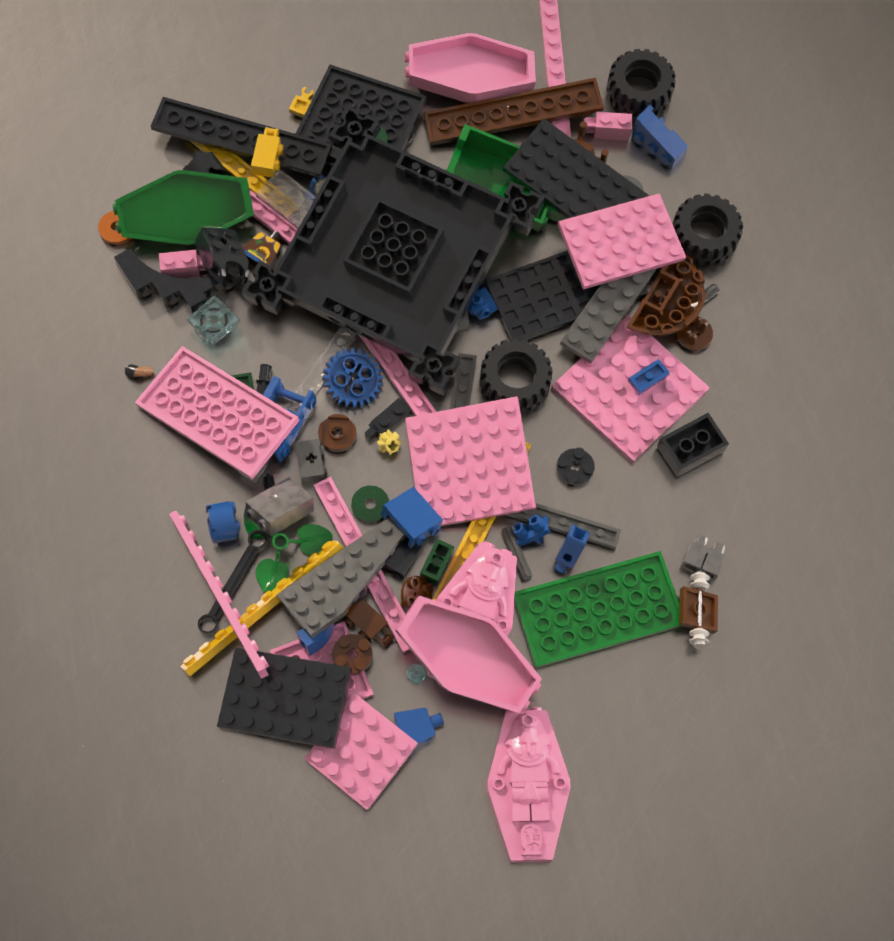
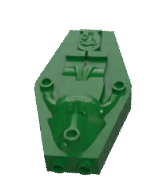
M187 170L173 171L116 199L115 204H113L114 215H118L119 222L116 223L118 234H122V237L185 245L195 243L201 227L226 229L254 215L247 178Z

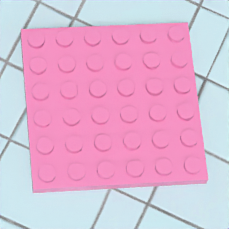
M627 315L619 323L592 363L581 358L551 386V389L629 461L634 463L710 387L651 335L640 334L627 329L626 327L632 319ZM659 359L670 372V375L638 395L628 382V379Z
M518 397L405 418L415 488L443 519L441 526L536 509Z

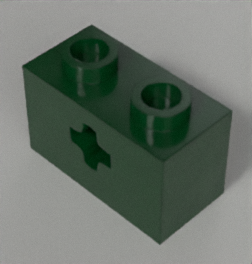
M436 539L420 572V577H423L433 586L438 587L454 554L455 546Z

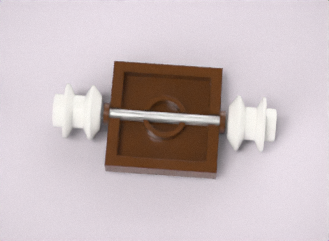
M697 571L690 576V579L694 581L690 584L691 588L685 586L680 588L679 625L693 629L689 632V635L693 637L689 640V643L693 647L704 648L709 644V640L705 637H708L709 633L715 634L718 632V595L704 592V590L710 588V584L706 582L710 580V576L703 571Z

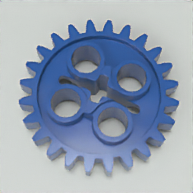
M351 348L349 353L346 349L343 350L342 354L337 351L336 357L331 356V362L327 361L325 364L327 368L323 370V373L326 375L322 377V380L327 381L323 387L329 388L326 394H333L331 400L339 399L337 405L345 402V408H347L348 404H351L352 409L356 407V404L362 408L363 402L369 405L370 399L374 401L376 399L375 394L379 395L381 392L378 388L383 386L379 382L384 378L379 375L382 369L376 368L379 362L373 363L374 356L368 358V352L362 355L361 349L357 353L354 352L353 348ZM345 363H351L353 369L346 368ZM360 364L361 368L358 374L356 375L355 380L351 384L348 392H345L344 389L346 388L357 366ZM361 372H367L370 378H364ZM336 379H343L345 384H338L336 382ZM352 388H359L361 394L354 393Z

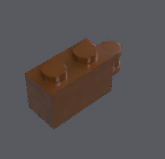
M364 599L348 608L349 611L344 616L343 621H345L348 627H354L359 631L357 634L367 639L371 644L376 640L385 648L395 638L387 629L388 622ZM382 633L386 634L383 639L379 637Z

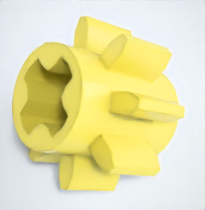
M387 430V432L380 434L377 444L380 446L379 449L382 453L387 451L391 455L399 451V444H402V442L398 439L399 435L396 432L392 434Z

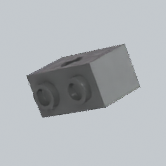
M318 439L295 442L302 484L324 480V474H327L326 463H322L321 457L325 456L323 445H319Z

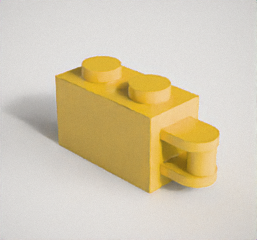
M266 127L264 135L258 134L251 164L253 175L274 178L276 171H279L280 160L278 159L279 155L282 156L284 145L281 144L280 137H278L279 129Z

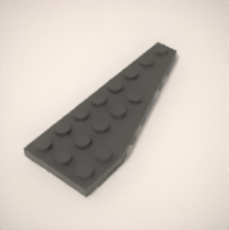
M389 517L278 593L277 598L311 638H314L346 615L349 611L348 608L353 602L357 601L361 591L371 583L384 566L386 559L395 552L396 546L401 540L405 539L406 535Z

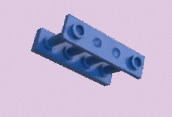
M273 376L263 396L274 403L281 396L301 403L297 413L288 410L296 415L300 421L274 452L277 461L282 463L284 457L288 456L290 447L307 416L315 408L317 399L312 390H309L306 397L284 389L281 379Z

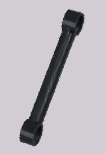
M257 529L250 532L248 535L249 545L222 589L223 593L227 591L230 598L258 551L264 550L268 545L267 535L262 530ZM262 535L265 538V542L261 546H253L251 544L252 537ZM217 600L209 613L201 616L198 620V628L205 636H212L219 629L218 619L223 610ZM205 619H212L216 625L211 631H203L201 627L202 622Z

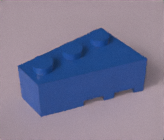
M649 105L636 118L632 138L637 144L645 147L650 154L658 157L663 164L673 168L685 156L688 145L674 130L670 131L663 124L665 120L662 117L659 119L652 112L654 108Z

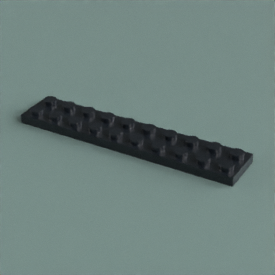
M166 97L162 98L150 126L153 131L252 159L258 134L264 135L266 127L277 129ZM279 129L278 137H280L281 144L284 145L282 156L279 155L278 159L280 160V167L316 177L321 176L329 158L332 144Z

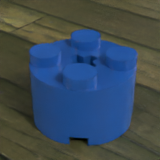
M225 501L205 506L206 513H209L207 523L213 544L235 540L239 537L240 525L239 521L235 520L236 507L234 502Z

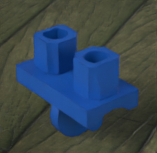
M536 514L530 517L528 524L524 525L521 522L514 524L517 544L521 547L534 540L537 544L543 543V536L550 533L548 517L546 515L540 517Z

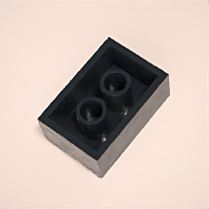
M706 413L661 437L657 448L676 477H679L725 452L729 443L710 414Z

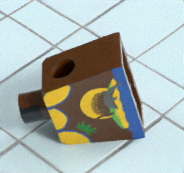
M274 230L269 237L260 232L243 247L249 261L248 264L256 268L258 262L262 261L274 269L282 255V246L278 243L282 235Z

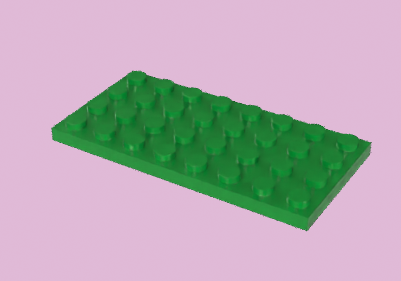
M661 551L515 591L514 603L535 668L682 627L679 625V600Z

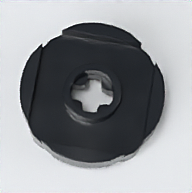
M572 448L560 455L557 460L556 472L563 483L582 486L590 481L595 470V464L591 455L584 451L583 448ZM573 463L579 465V471L571 469Z

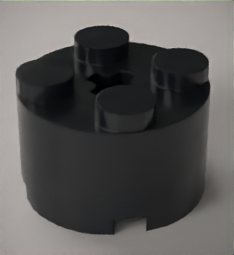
M196 152L189 164L183 168V170L226 175V168L213 152Z

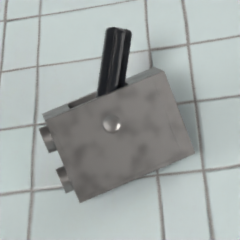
M266 474L262 478L265 491L246 501L245 513L247 518L256 523L262 531L273 536L314 511V500L312 495L288 477L275 485L274 477Z

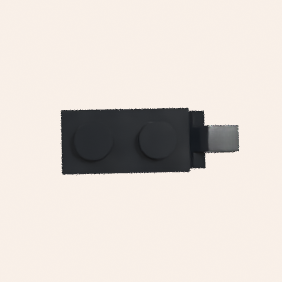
M398 398L369 424L370 428L365 432V437L370 442L377 435L380 437V434L387 432V430H393L412 413V410Z

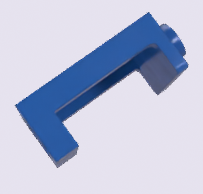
M414 486L384 504L381 516L385 520L390 517L409 538L408 546L410 548L415 545H421L430 535L435 536L438 534L443 521Z

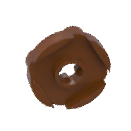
M333 414L328 416L324 422H321L318 436L323 448L332 452H342L351 449L356 440V426L347 416ZM336 429H339L340 433L343 434L335 437V435H332V432H336Z
M348 634L341 636L335 643L332 657L335 665L351 667V675H357L370 666L373 652L367 639L357 634ZM355 650V653H358V657L354 656L353 659H350L347 652Z

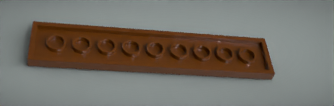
M595 77L424 112V118L430 145L433 146L457 141L464 124L492 134L537 125L544 118L551 122L604 111V106Z

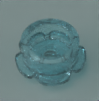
M411 664L408 667L406 676L413 683H419L426 677L425 668L421 664Z

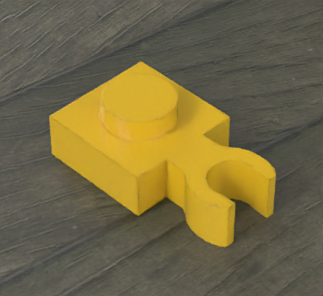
M304 87L301 97L296 95L292 101L289 113L303 118L314 96L313 90H311V93L306 94V87Z

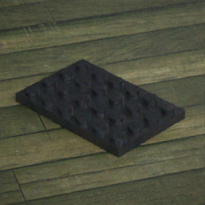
M235 647L217 727L335 749L352 668L257 651L258 656H263L269 666L266 668L268 676L261 679L245 649Z

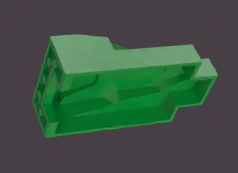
M464 124L446 171L504 197V193L511 181L521 185L502 171L521 146ZM524 187V193L529 195L530 191ZM544 202L538 217L534 216V224L531 229L539 232L541 226L545 227L548 219L559 222L567 218Z

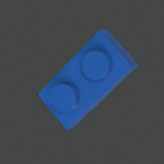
M658 359L631 376L628 382L640 395L667 378L670 372Z

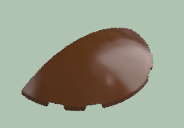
M684 252L686 256L684 261L662 267L645 299L642 300L627 325V329L645 335H667L686 328L698 317L706 298V292H704L705 280L701 270H697L693 264V259L686 252Z

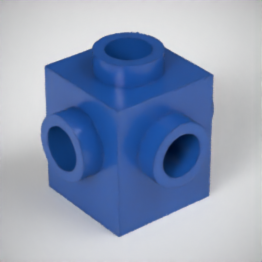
M483 288L476 293L468 310L472 316L476 315L479 320H482L497 311L498 307L487 289Z

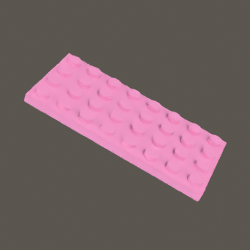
M183 346L135 402L139 408L250 479L256 476L300 421L296 415Z

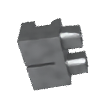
M698 535L695 541H692L681 567L694 573L700 569V571L709 575L711 580L715 581L719 576L726 555L723 554L725 545L715 542L711 549L705 546L708 538Z

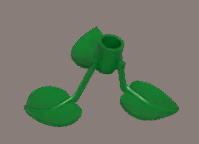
M245 507L243 518L247 533L250 534V532L257 529L261 530L256 523L247 518ZM307 524L298 529L297 535L299 540L288 539L282 533L271 536L273 538V546L276 549L275 561L270 558L264 559L259 562L255 571L256 579L263 592L272 591L277 587V583L280 580L288 578L289 569L287 564L278 561L280 551L286 550L289 543L300 544L301 551L311 556L321 551L322 546L332 539L333 534L320 525ZM255 535L252 538L260 540L264 537L262 535Z

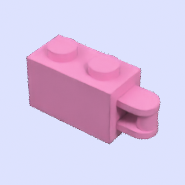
M596 112V117H586L584 119V122L587 123L586 133H594V139L629 141L632 130V114Z
M196 250L159 254L160 271L162 274L175 278L198 277L200 276V271L207 270L204 268Z

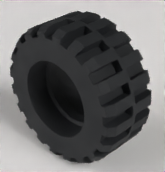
M634 49V52H631V50L625 52L624 55L622 54L617 57L609 72L607 81L609 100L612 101L614 108H619V112L632 114V117H638L649 105L654 108L652 112L655 115L660 114L662 110L667 108L675 88L676 75L675 71L672 70L671 63H667V59L664 56L660 57L659 53L655 51L654 53L649 52V49H644V51ZM632 77H644L650 80L656 88L649 91H639L632 88L626 80Z
M698 194L694 195L693 199H686L679 206L672 223L683 251L693 259V262H698V265L704 266V263H706L708 266H712L715 262L720 264L725 259H729L732 253L735 252L743 233L741 214L736 212L737 208L734 204L730 205L729 200L726 198L723 200L718 195L710 196V194H704V196ZM700 220L712 222L720 229L722 236L716 239L702 238L694 232L691 224Z
M517 338L511 339V342L503 340L500 346L498 344L492 346L491 351H487L485 354V359L482 360L480 387L483 390L484 397L486 399L490 398V402L518 397L521 413H526L528 408L530 411L535 409L536 404L540 405L544 401V397H547L552 381L553 370L550 366L551 361L549 357H545L546 352L543 349L538 350V345L535 343L531 345L528 343V340L523 339L521 342L517 341ZM508 365H521L531 372L533 382L522 388H513L501 381L498 372Z

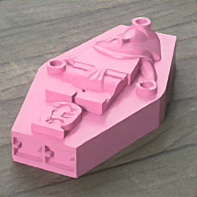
M466 33L410 44L408 52H405L404 62L408 63V67H405V77L408 78V85L466 103L531 91L534 89L536 82L534 51L475 33Z
M480 542L435 601L488 617L496 622L506 636H508L513 624L517 557L512 555L513 553L509 550L494 548L492 543ZM428 671L427 677L434 679Z
M418 596L395 630L438 684L449 692L520 713L521 710L524 712L529 706V698L532 693L536 694L541 687L539 682L542 678L496 622L488 617Z
M531 707L530 710H525L524 712L521 710L520 713L506 711L487 781V794L509 863L551 862L554 857L570 792V777L547 710H542L541 707Z

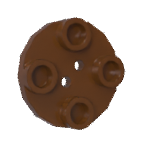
M697 317L686 328L676 331L677 341L684 348L693 352L705 349L713 338L711 325L701 317Z
M409 577L401 588V607H404L408 612L418 596L432 600L433 585L428 583L423 577Z

